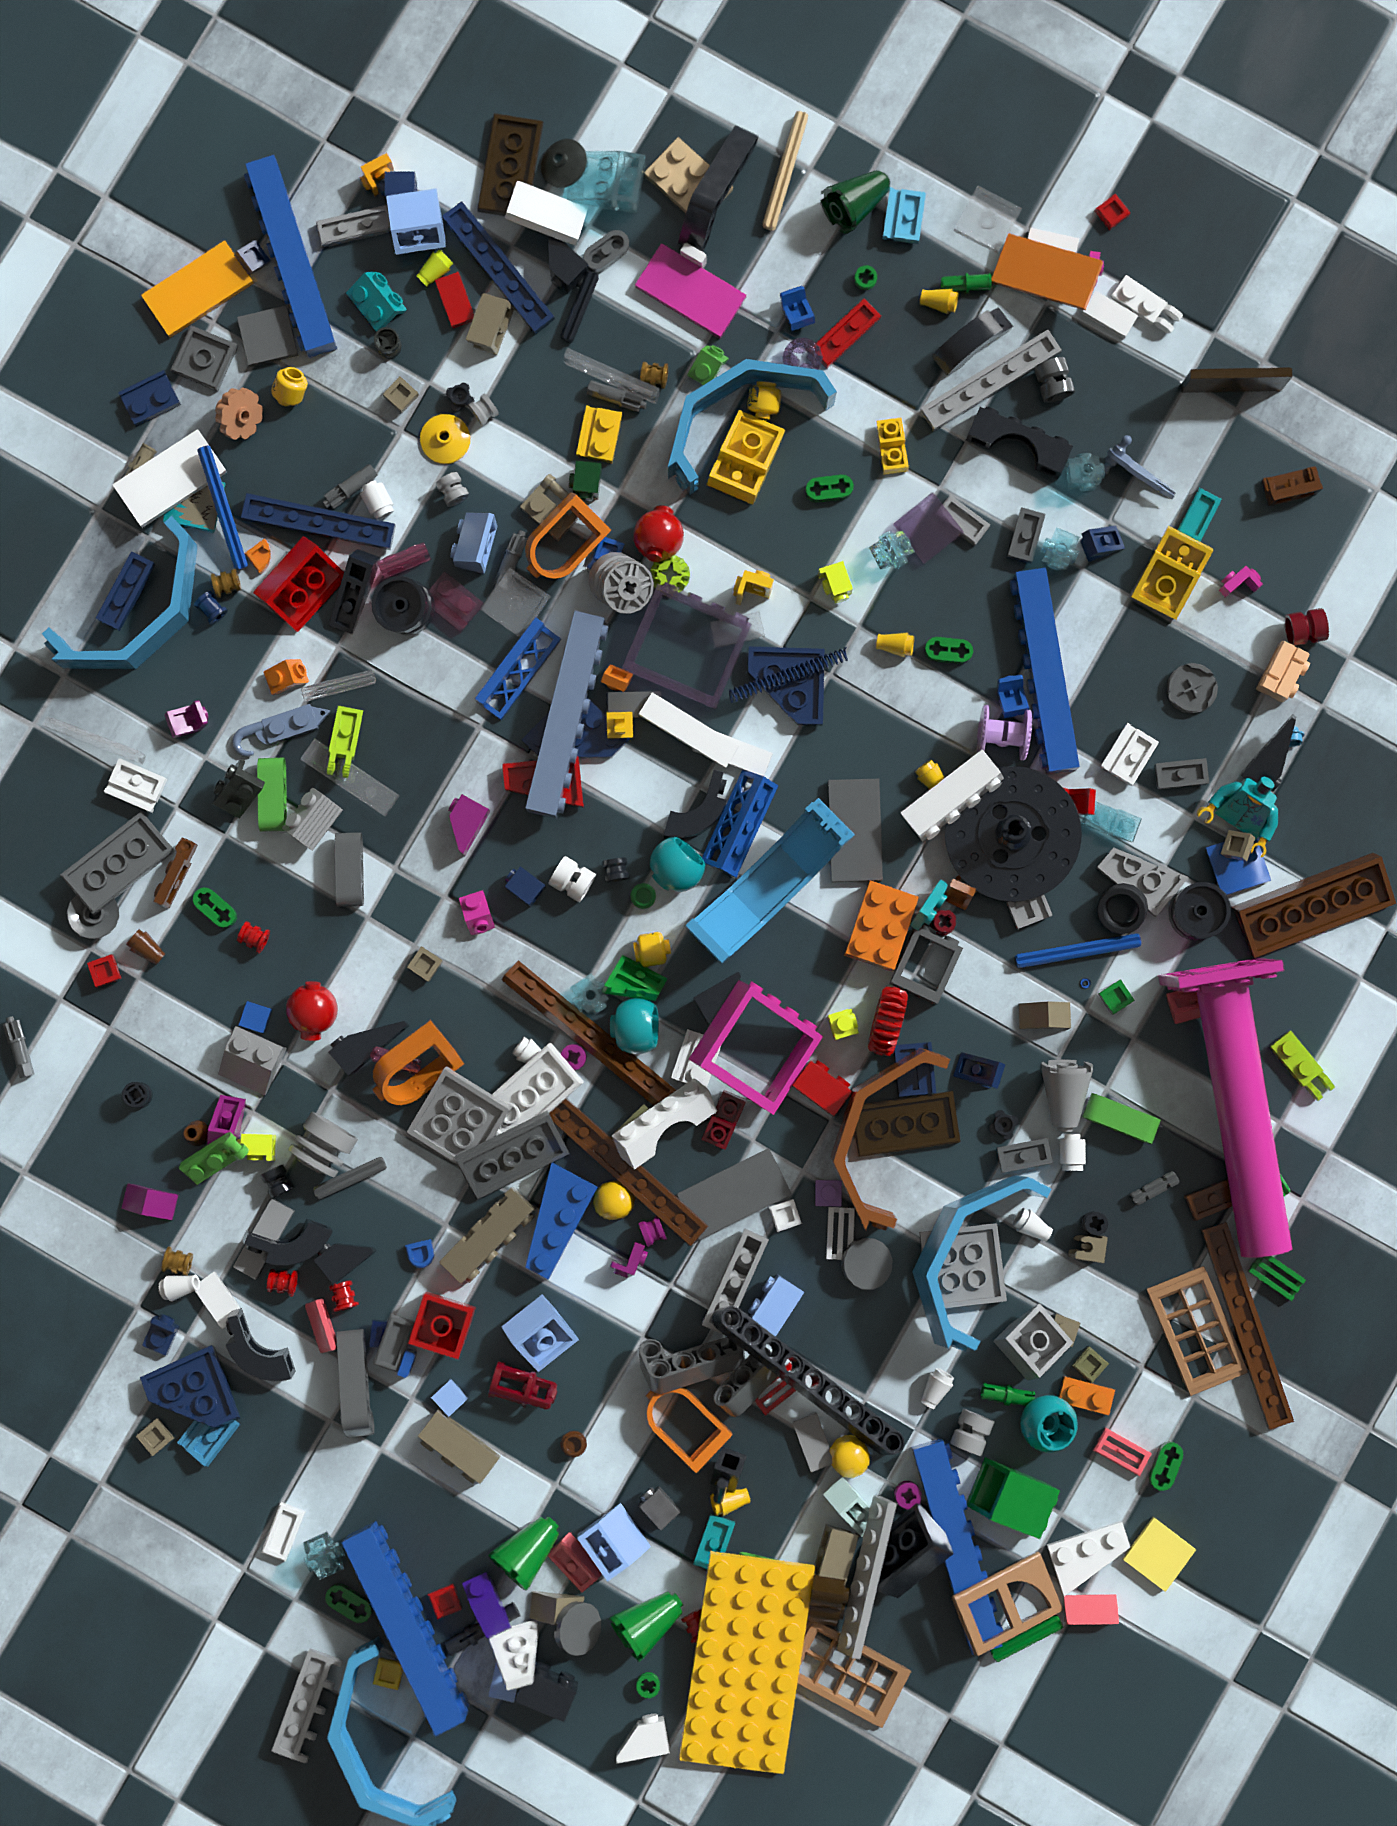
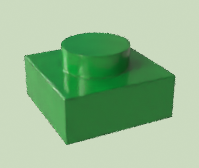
M1121 979L1098 993L1112 1015L1135 1001Z

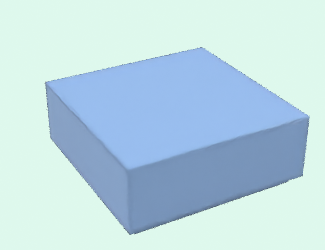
M452 1379L431 1397L448 1417L468 1399Z

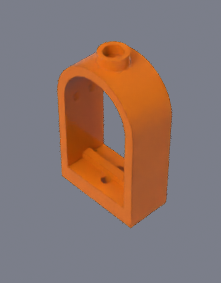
M570 492L529 536L525 546V554L529 563L526 569L536 579L540 575L548 578H562L570 574L605 538L611 529L576 494ZM570 509L593 534L560 568L544 570L536 561V546L540 539Z
M430 1020L378 1060L373 1070V1080L377 1086L372 1090L380 1101L386 1099L394 1105L409 1104L433 1088L446 1066L456 1071L464 1065V1062ZM431 1046L440 1055L406 1082L396 1086H388L389 1080L396 1072Z
M684 1387L662 1394L654 1393L650 1390L646 1394V1397L649 1399L647 1419L651 1429L695 1473L733 1435L698 1398ZM675 1392L684 1395L717 1427L691 1456H688L656 1424L653 1418V1406L657 1399L664 1394Z

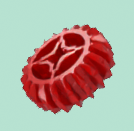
M888 986L882 990L870 1030L869 1051L881 1056H890L894 1052L908 1000L906 991Z

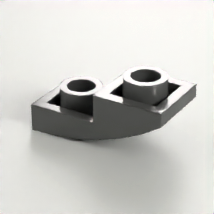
M607 692V712H632L633 718L641 717L639 713L651 693L661 697V692Z

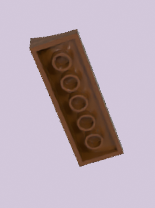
M1370 853L1232 906V909L1242 929L1250 954L1253 958L1392 906L1396 904L1382 856Z

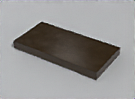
M494 113L477 207L478 212L505 216L517 181L533 186L543 121Z
M1292 368L1191 369L1181 384V393L1282 391L1293 377Z
M953 1091L863 1104L854 1131L858 1157L961 1142Z

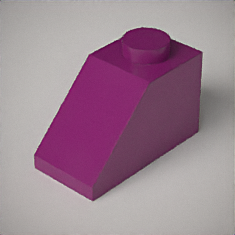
M461 794L459 799L455 798L452 801L448 811L451 812L449 817L459 852L466 856L490 814V810Z
M220 1095L208 1128V1145L228 1132H231L236 1137V1141L239 1139L246 1099Z

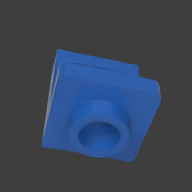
M803 286L780 293L782 311L792 331L816 323Z
M1022 675L1006 676L997 680V695L1004 718L1024 715L1025 711L1029 710L1023 688L1024 679Z

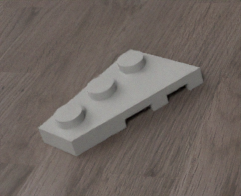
M1112 848L1096 867L1114 884L1127 883L1140 889L1147 898L1148 912L1154 917L1158 916L1189 878L1116 848Z

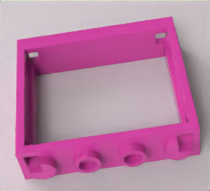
M738 980L688 1060L774 1115L823 1036L815 1031L817 1026L806 1019L803 1022L798 1019L799 1013L788 1006L785 1009L780 1007L781 1001L771 994L764 996L761 993L763 988L751 981L748 985ZM751 998L803 1033L764 1096L712 1062L713 1057Z

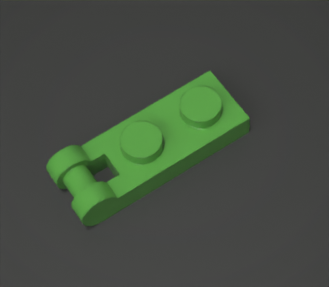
M228 1132L182 1161L179 1169L198 1185L232 1162L243 1159L248 1154L249 1148L243 1143L239 1144L236 1141V1137L231 1132Z

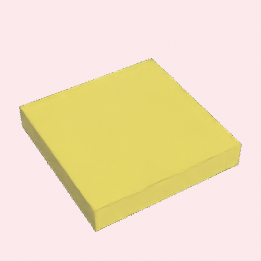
M1152 1517L1122 1559L1166 1592L1196 1549Z

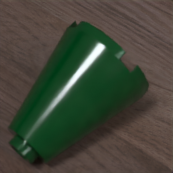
M875 170L826 187L821 191V194H824V198L820 200L824 214L832 225L837 223L841 227L838 231L845 234L855 230L890 191V179L886 173Z

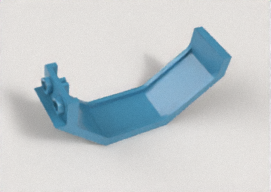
M745 359L686 396L668 464V479L676 475L675 480L682 490L686 489L690 495L698 490L697 485H699L697 479L699 477L683 453L692 420L697 414L744 385L756 384L757 381L776 383V387L810 391L816 395L825 411L834 406L837 394L836 389L823 370Z
M172 516L164 522L179 540L170 606L126 647L118 651H74L61 636L48 627L42 633L47 639L44 644L55 655L51 660L63 669H137L189 621L198 545Z
M818 798L814 803L811 802L805 808L804 813L759 860L695 919L692 918L685 925V928L722 965L805 887L855 834Z
M1013 1175L943 1206L913 1269V1275L934 1344L947 1349L952 1346L966 1352L967 1348L976 1351L980 1343L979 1340L951 1326L938 1284L940 1269L965 1217L1020 1190L1031 1196L1048 1198L1051 1188L1030 1177Z
M377 1637L355 1648L348 1659L327 1739L361 1808L409 1826H436V1824L442 1823L451 1817L450 1813L453 1811L457 1800L453 1791L451 1790L425 1804H415L376 1788L346 1728V1719L359 1665L378 1656L383 1647L380 1638Z

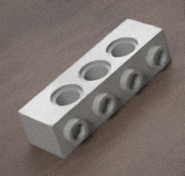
M744 1228L702 1321L703 1326L721 1333L713 1325L712 1316L714 1312L723 1307H739L769 1239ZM726 1312L724 1320L727 1325L731 1323V1316Z

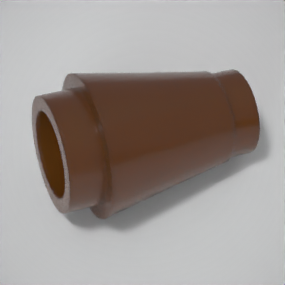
M140 929L137 930L126 944L131 948L129 951L155 965L166 954L146 931L143 932Z
M198 1120L190 1122L184 1130L185 1140L192 1146L205 1144L208 1141V1126ZM192 1128L197 1131V1135L194 1138H191Z

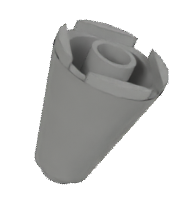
M1064 1059L1048 1060V1065L1045 1062L1041 1063L1051 1121L1058 1131L1071 1132L1074 1127L1079 1125L1093 1073V1064L1089 1062H1084V1066H1078L1076 1064L1077 1060Z

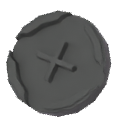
M1196 663L1185 664L1174 670L1167 680L1166 693L1170 703L1180 712L1187 714L1201 713L1213 704L1218 691L1217 681H1215L1210 669Z
M860 1238L852 1241L842 1256L841 1269L844 1277L859 1289L873 1290L882 1286L888 1280L892 1271L893 1259L889 1249L882 1242L874 1238Z
M571 1602L562 1609L557 1617L556 1623L558 1625L557 1631L554 1630V1637L557 1646L563 1652L575 1656L587 1653L594 1647L601 1632V1618L598 1610L593 1605L585 1602Z

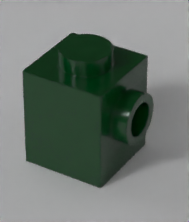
M576 461L575 473H570L569 488L573 489V493L582 501L591 502L593 499H599L602 473L601 463Z

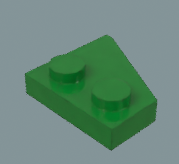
M622 955L601 992L656 1001L666 984L667 978Z

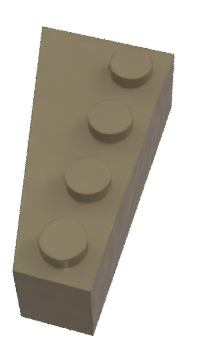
M511 1187L505 1193V1196L491 1207L484 1218L482 1217L439 1263L460 1284L465 1280L470 1283L480 1273L477 1268L483 1262L488 1265L498 1255L495 1250L502 1243L507 1246L516 1237L513 1231L520 1224L525 1227L535 1217L532 1214L535 1208L514 1187Z

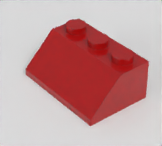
M303 536L253 593L290 627L299 632L341 585L344 571L315 543Z

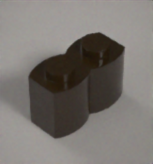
M814 1575L807 1622L837 1626L838 1619L843 1620L845 1604H847L849 1588H845V1580Z

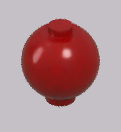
M658 505L654 507L653 511L647 512L637 521L633 532V539L637 550L644 557L652 562H660L670 559L677 554L683 544L684 531L678 518L673 515V510L668 506Z
M305 982V986H300L292 992L286 1004V1015L289 1023L294 1029L301 1032L300 1038L307 1041L320 1040L321 1033L327 1031L334 1024L338 1014V1005L334 995L327 988L321 986L320 982Z

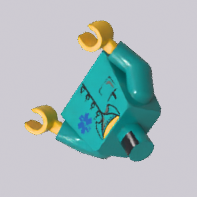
M1262 777L1258 783L1250 778H1245L1241 783L1236 781L1223 785L1208 801L1209 805L1207 807L1198 809L1197 816L1199 817L1202 812L1208 811L1209 817L1204 823H1210L1213 820L1214 814H1216L1243 833L1252 834L1255 840L1259 837V841L1252 846L1251 854L1255 846H1262L1264 851L1260 856L1261 858L1266 854V843L1270 842L1278 826V808L1274 805L1277 797L1270 792L1274 788V783L1271 779Z

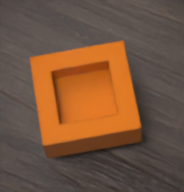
M610 664L604 672L601 682L607 684L612 690L624 692L630 684L633 674Z

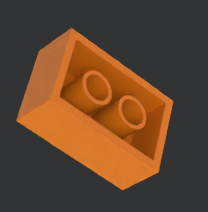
M870 880L844 956L893 972L919 897Z

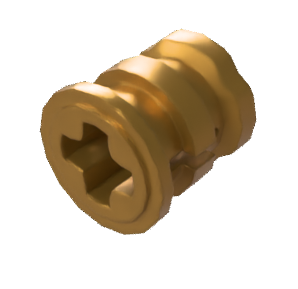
M643 362L640 383L645 384L647 382L650 383V386L661 384L662 389H665L668 378V363H665L662 367L658 363L648 365L647 362Z
M232 569L230 573H226V571L220 572L219 576H216L214 573L211 574V581L217 598H220L221 593L224 592L230 594L235 589L241 591L242 588L236 569Z
M168 1246L163 1257L161 1271L165 1272L167 1269H170L172 1273L182 1272L184 1276H188L192 1265L193 1253L186 1255L181 1250L174 1252L172 1247Z

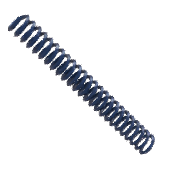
M844 647L843 650H835L834 654L830 652L829 655L825 654L824 657H816L815 661L811 659L810 663L806 661L805 664L801 662L800 666L796 664V668L792 666L791 670L789 668L786 671L782 669L781 673L777 671V674L772 673V677L768 675L767 679L763 676L762 680L759 678L757 682L753 680V684L749 682L748 686L746 684L743 687L739 685L738 689L734 687V692L732 689H729L730 701L733 703V695L735 701L738 702L737 694L740 700H743L742 692L745 698H748L746 689L751 697L753 696L751 688L754 694L757 695L756 686L760 693H762L761 685L764 691H767L766 684L771 690L770 680L774 688H776L775 679L779 686H781L780 678L783 684H786L784 674L789 683L791 682L789 673L793 681L796 680L794 672L797 678L800 679L799 670L802 676L805 677L803 667L808 676L810 675L808 666L811 672L815 673L813 664L817 672H819L818 663L821 669L824 670L822 660L826 668H829L827 658L832 667L834 666L832 657L836 665H838L837 656L843 664L841 653L845 661H848L846 655L847 647Z

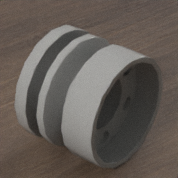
M610 552L601 556L593 564L589 572L588 583L592 594L597 600L620 613H633L641 610L649 602L653 594L654 582L650 571L646 566L623 553Z
M311 1112L303 1125L311 1136L308 1139L297 1135L295 1139L304 1145L303 1149L291 1144L288 1150L310 1169L320 1174L336 1177L338 1171L329 1164L333 1162L336 1165L342 1166L344 1162L335 1154L337 1151L350 1154L358 1139L333 1122Z

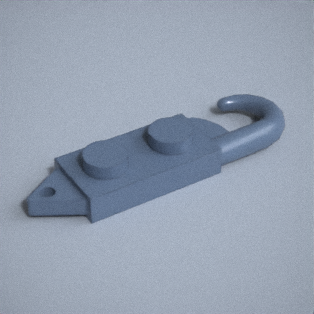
M307 704L262 719V721L237 730L232 740L233 748L241 756H252L254 754L253 751H246L241 747L240 742L243 737L256 733L257 738L262 743L273 745L318 730V726L330 714V711Z

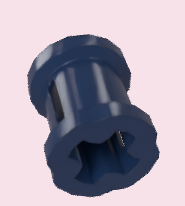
M212 591L204 593L194 603V606L200 608L209 618L208 622L210 625L220 621L228 612L225 607H221L216 601Z

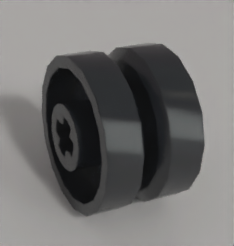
M404 576L390 577L381 582L374 591L371 601L372 613L376 621L383 628L405 636L416 635L425 630L431 623L435 613V602L430 590L422 583Z
M1196 882L1179 890L1172 898L1168 908L1169 921L1173 929L1181 937L1191 941L1205 940L1219 934L1227 926L1231 916V905L1226 893L1218 886L1208 882ZM1197 908L1202 909V915L1197 913Z

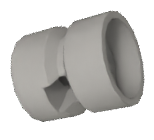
M963 1409L958 1420L960 1428L954 1430L950 1444L975 1455L982 1456L986 1445L984 1437L990 1435L994 1421Z

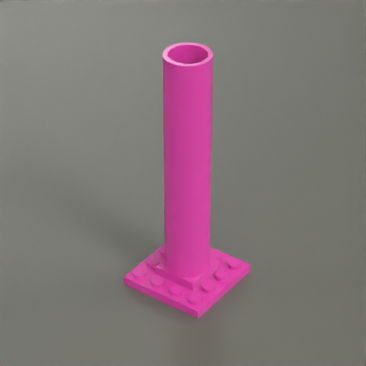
M1264 958L1158 975L1159 984L1167 986L1168 990L1197 992L1241 1257L1246 1258L1272 1256L1292 1250L1249 992V985H1254L1253 977L1261 979L1277 977L1276 972L1284 971L1282 960Z

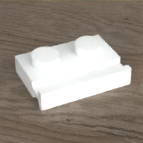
M1127 723L1100 768L1107 770L1110 774L1132 786L1159 742Z
M119 758L104 792L153 813V808L156 802H158L168 779Z
M687 1029L671 1076L672 1079L688 1083L695 1078L707 1088L711 1074L688 1060L703 1034ZM720 1048L712 1059L714 1063L717 1060Z

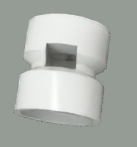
M564 856L548 884L559 891L566 890L567 896L580 903L593 883L596 874L585 867L579 869L575 861ZM573 877L576 878V880H577L576 883H575V882H571V880L573 879Z

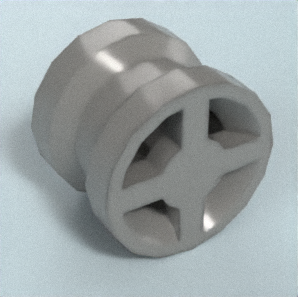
M485 393L480 396V400L476 403L471 402L468 404L469 409L482 426L487 423V419L499 415L498 410Z

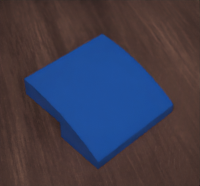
M1224 842L1206 847L1219 888L1226 895L1271 881L1264 857L1260 858L1262 851L1259 845L1254 847L1252 854L1250 852L1247 861L1224 857L1221 854Z

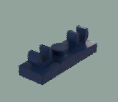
M131 551L96 619L120 631L156 564Z

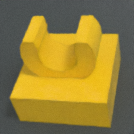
M607 712L608 739L633 738L632 712Z

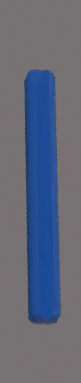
M209 445L199 447L197 452L233 566L236 570L246 568L248 563L211 447Z
M1131 934L1021 953L1015 956L1017 968L1133 949L1141 946V938L1139 934Z

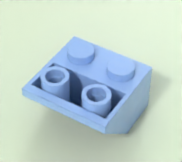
M436 188L386 197L395 254L445 247V232Z
M778 1274L775 1278L769 1277L762 1288L765 1294L761 1300L756 1298L748 1309V1313L751 1314L750 1317L774 1336L778 1334L804 1294L801 1289Z
M621 1503L582 1530L577 1536V1539L607 1582L630 1566L651 1547Z

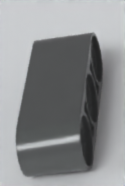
M362 832L335 833L337 907L364 906Z
M765 1347L766 1354L770 1356L772 1352ZM749 1355L715 1391L714 1402L729 1416H740L778 1376Z

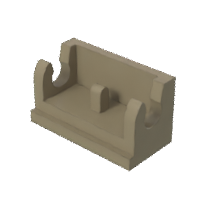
M483 293L466 341L474 344L473 347L498 355L514 312L510 302L506 299Z
M1077 1235L1073 1238L1085 1244L1081 1245L1083 1249L1081 1251L1077 1249L1069 1250L1068 1257L1104 1263L1108 1237Z
M826 1524L814 1564V1575L843 1579L846 1584L859 1536L851 1533V1531Z

